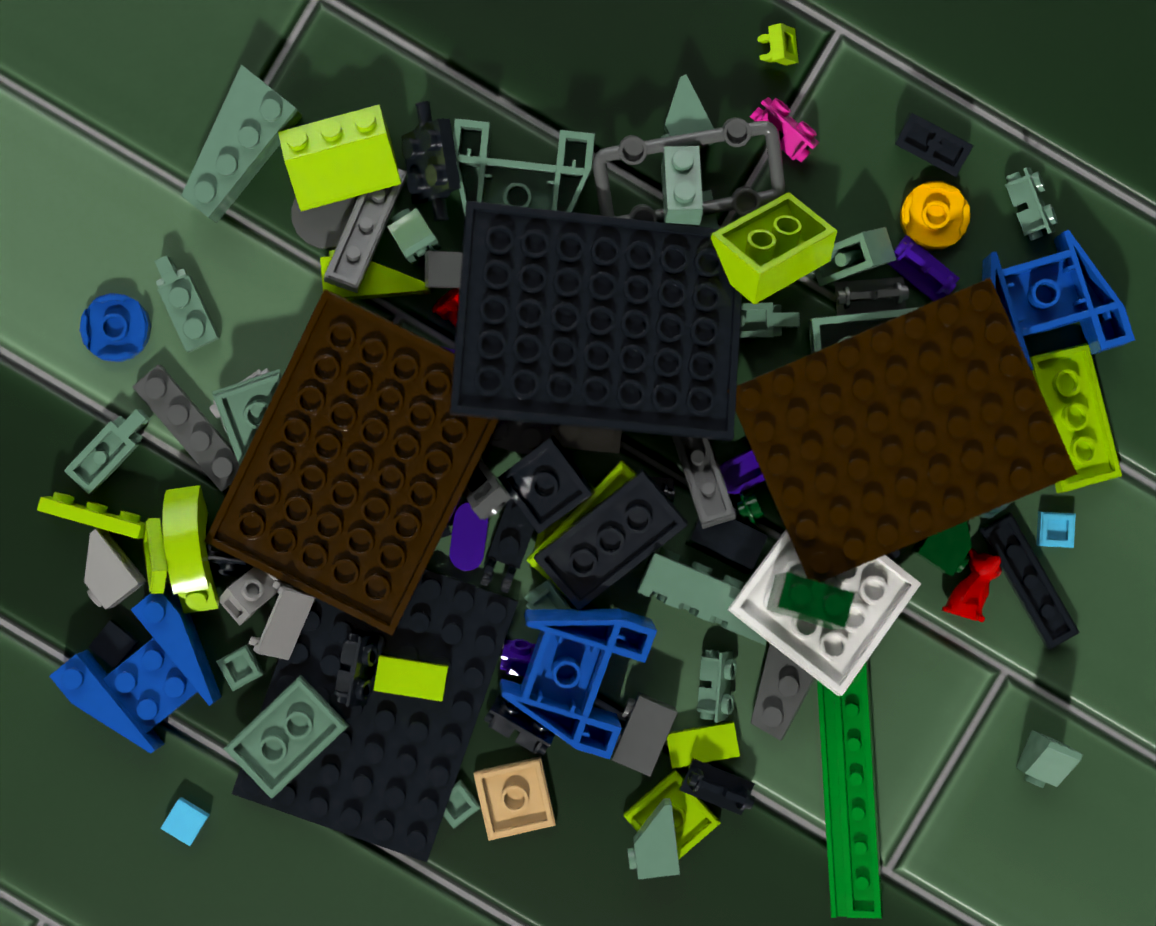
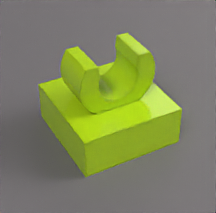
M782 23L768 26L769 34H762L757 38L758 42L762 44L770 43L771 49L769 53L760 55V60L769 63L777 62L786 66L799 63L795 28Z

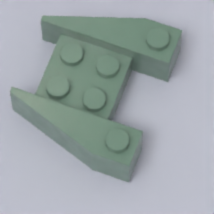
M455 119L453 142L464 214L467 201L574 212L591 174L595 140L594 133L560 130L556 165L489 158L492 132L490 122Z

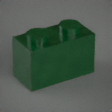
M785 572L775 575L766 609L831 630L846 628L855 593Z

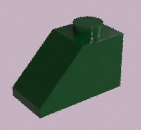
M967 521L918 541L912 552L944 574L953 576L955 572L960 573L970 560L968 553L972 548Z

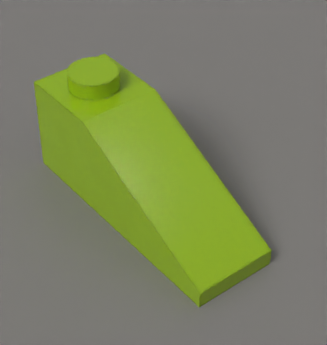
M335 250L329 251V257H320L323 290L328 289L348 300L431 293L430 287H425V282L373 261L370 262L358 293H354L324 282V275Z

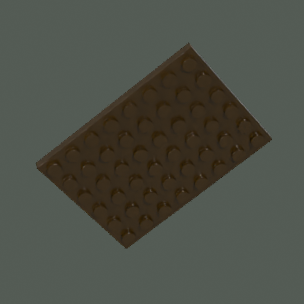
M991 278L737 386L735 412L806 577L817 582L830 579L1077 475Z
M324 289L204 542L393 635L499 419L449 415L454 352L328 289Z

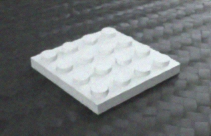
M785 530L727 610L837 696H842L921 583L884 555L821 582L855 593L846 628L831 630L768 610L766 608L775 575L789 572L807 578L787 530Z

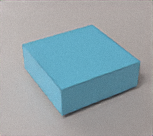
M1038 511L1036 546L1074 548L1076 513Z
M180 797L160 829L191 846L210 814Z

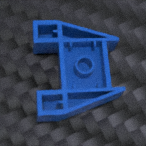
M1069 230L1063 231L1054 238L1058 252L1056 254L1005 269L1001 268L996 251L983 259L982 281L991 278L1031 371L1033 366L1024 341L1025 337L1080 322L1086 343L1089 344L1091 355L1123 346L1135 340L1125 306Z
M165 585L164 594L150 593L131 609L153 638L111 673L107 674L90 651L85 650L75 654L49 676L73 705L150 754L165 744L153 729L195 694L199 693L209 706L222 697L190 613L183 612L179 598L176 594H173L172 589L168 585Z
M526 609L524 612L526 626L541 631L522 684L501 678V696L575 749L610 759L622 727L616 713L593 707L612 653L643 663L646 662L657 632L652 619L622 609Z

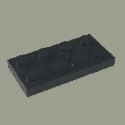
M641 469L537 552L534 559L578 610H581L688 526V521L645 470Z

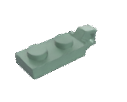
M168 255L155 260L154 262L162 277L156 281L159 288L157 290L186 352L190 353L220 339L192 276L188 275L184 268L177 270L172 257H168Z
M773 302L757 303L755 305L753 303H741L739 339L774 338V336H782V328H798L800 326V312L781 313V305H773Z
M135 409L126 420L119 416L115 421H110L64 471L89 495L93 494L139 446L138 443L144 438L139 432L151 418L142 409Z

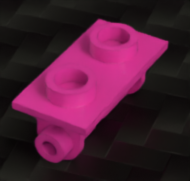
M767 97L761 102L766 109L763 111L758 107L750 118L755 122L769 121L777 127L778 132L780 130L784 134L780 139L781 150L793 161L797 159L802 163L810 154L806 147L809 146L813 150L820 143L814 138L817 133L804 121L797 123L788 115L791 110L778 98L772 100Z

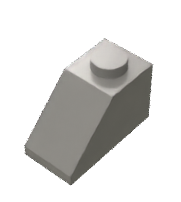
M98 528L90 533L84 583L89 588L87 593L90 599L98 607L103 606L106 610L118 605L147 581L107 530Z

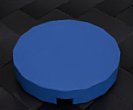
M109 293L99 296L92 301L81 316L80 334L82 341L88 350L102 360L123 362L133 359L144 350L150 339L151 323L147 311L138 301L127 295Z

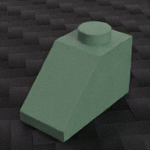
M686 74L679 78L663 129L665 135L661 136V138L714 129ZM711 144L700 145L699 150H702L703 148Z
M409 208L402 210L391 218L393 223L387 226L412 266L425 259V252L438 251L442 248L417 208L413 211H410Z
M886 227L862 232L835 243L831 261L814 270L819 287L897 260Z
M1032 730L1016 768L1026 774L1024 780L1041 788H1044L1045 783L1058 787L1081 761L1083 754L1065 743Z
M665 798L633 836L634 848H627L630 869H637L638 879L680 875L672 803L670 798Z

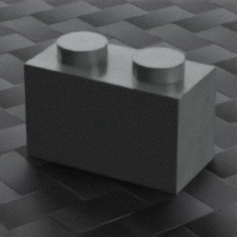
M640 692L637 693L635 699L629 697L621 717L626 718V721L611 755L612 761L651 776L678 713L677 709Z

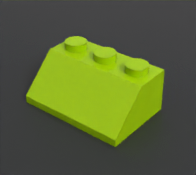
M379 104L278 132L285 165L301 211L402 184L388 126Z
M788 192L712 233L711 240L730 285L755 305L830 262L837 230Z

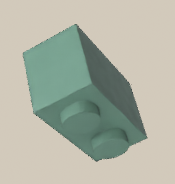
M664 146L661 164L664 223L700 227L703 199L699 146Z

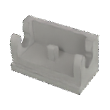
M275 580L272 587L278 589L277 593L279 596L261 638L251 637L248 644L254 646L253 650L257 654L289 660L315 597L284 581Z

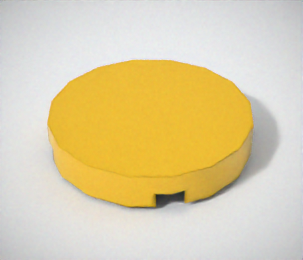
M928 181L914 188L904 199L900 210V225L905 236L908 235L915 243L926 250H943L954 245L966 233L970 222V206L960 193L961 191L954 185L943 181Z

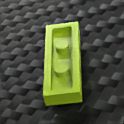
M54 492L53 497H40L37 511L135 539L144 538L146 523L140 522V515L120 511L118 516L108 513V506L87 501L86 506L73 503L75 497L59 492Z

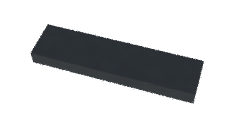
M1007 513L979 529L993 556L1001 557L1000 567L1046 648L1051 650L1079 634L1078 628L1012 513Z

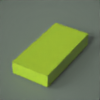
M148 518L145 524L143 546L149 591H151V594H164L167 565L160 518Z
M380 655L373 691L443 702L449 666Z
M734 721L669 732L667 736L672 769L690 766L693 758L707 763L740 757Z

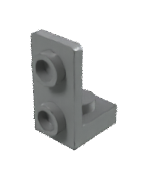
M253 567L223 592L219 597V602L240 626L258 608L277 594L278 589L272 586L275 580L280 579Z

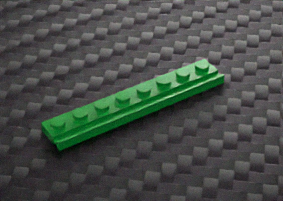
M867 660L842 696H837L817 680L831 918L844 916L847 918L882 919L883 917Z

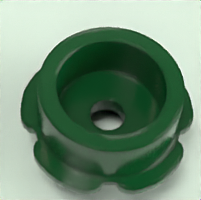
M754 492L745 496L743 493L740 494L742 501L736 503L744 522L751 520L752 524L755 525L757 520L765 517Z

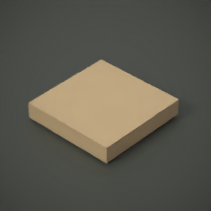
M541 756L474 771L473 774L488 841L556 826Z

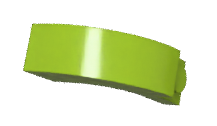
M200 485L166 490L163 502L162 526L167 570L173 594H178L184 613L218 609L219 597L209 566L206 542H204L208 510Z

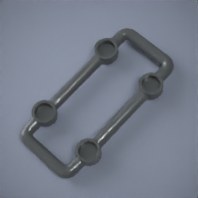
M733 117L728 119L722 128L643 141L636 135L624 137L619 145L603 148L593 158V172L600 216L664 222L663 209L654 210L646 204L635 206L628 215H614L606 165L608 161L622 159L626 164L637 165L646 158V155L663 152L664 146H700L726 141L730 146L741 147L750 140V137L765 135L772 189L756 192L750 187L743 186L736 189L732 197L703 201L702 216L735 210L742 216L753 212L761 205H765L785 193V178L777 127L769 121L747 123L739 117Z

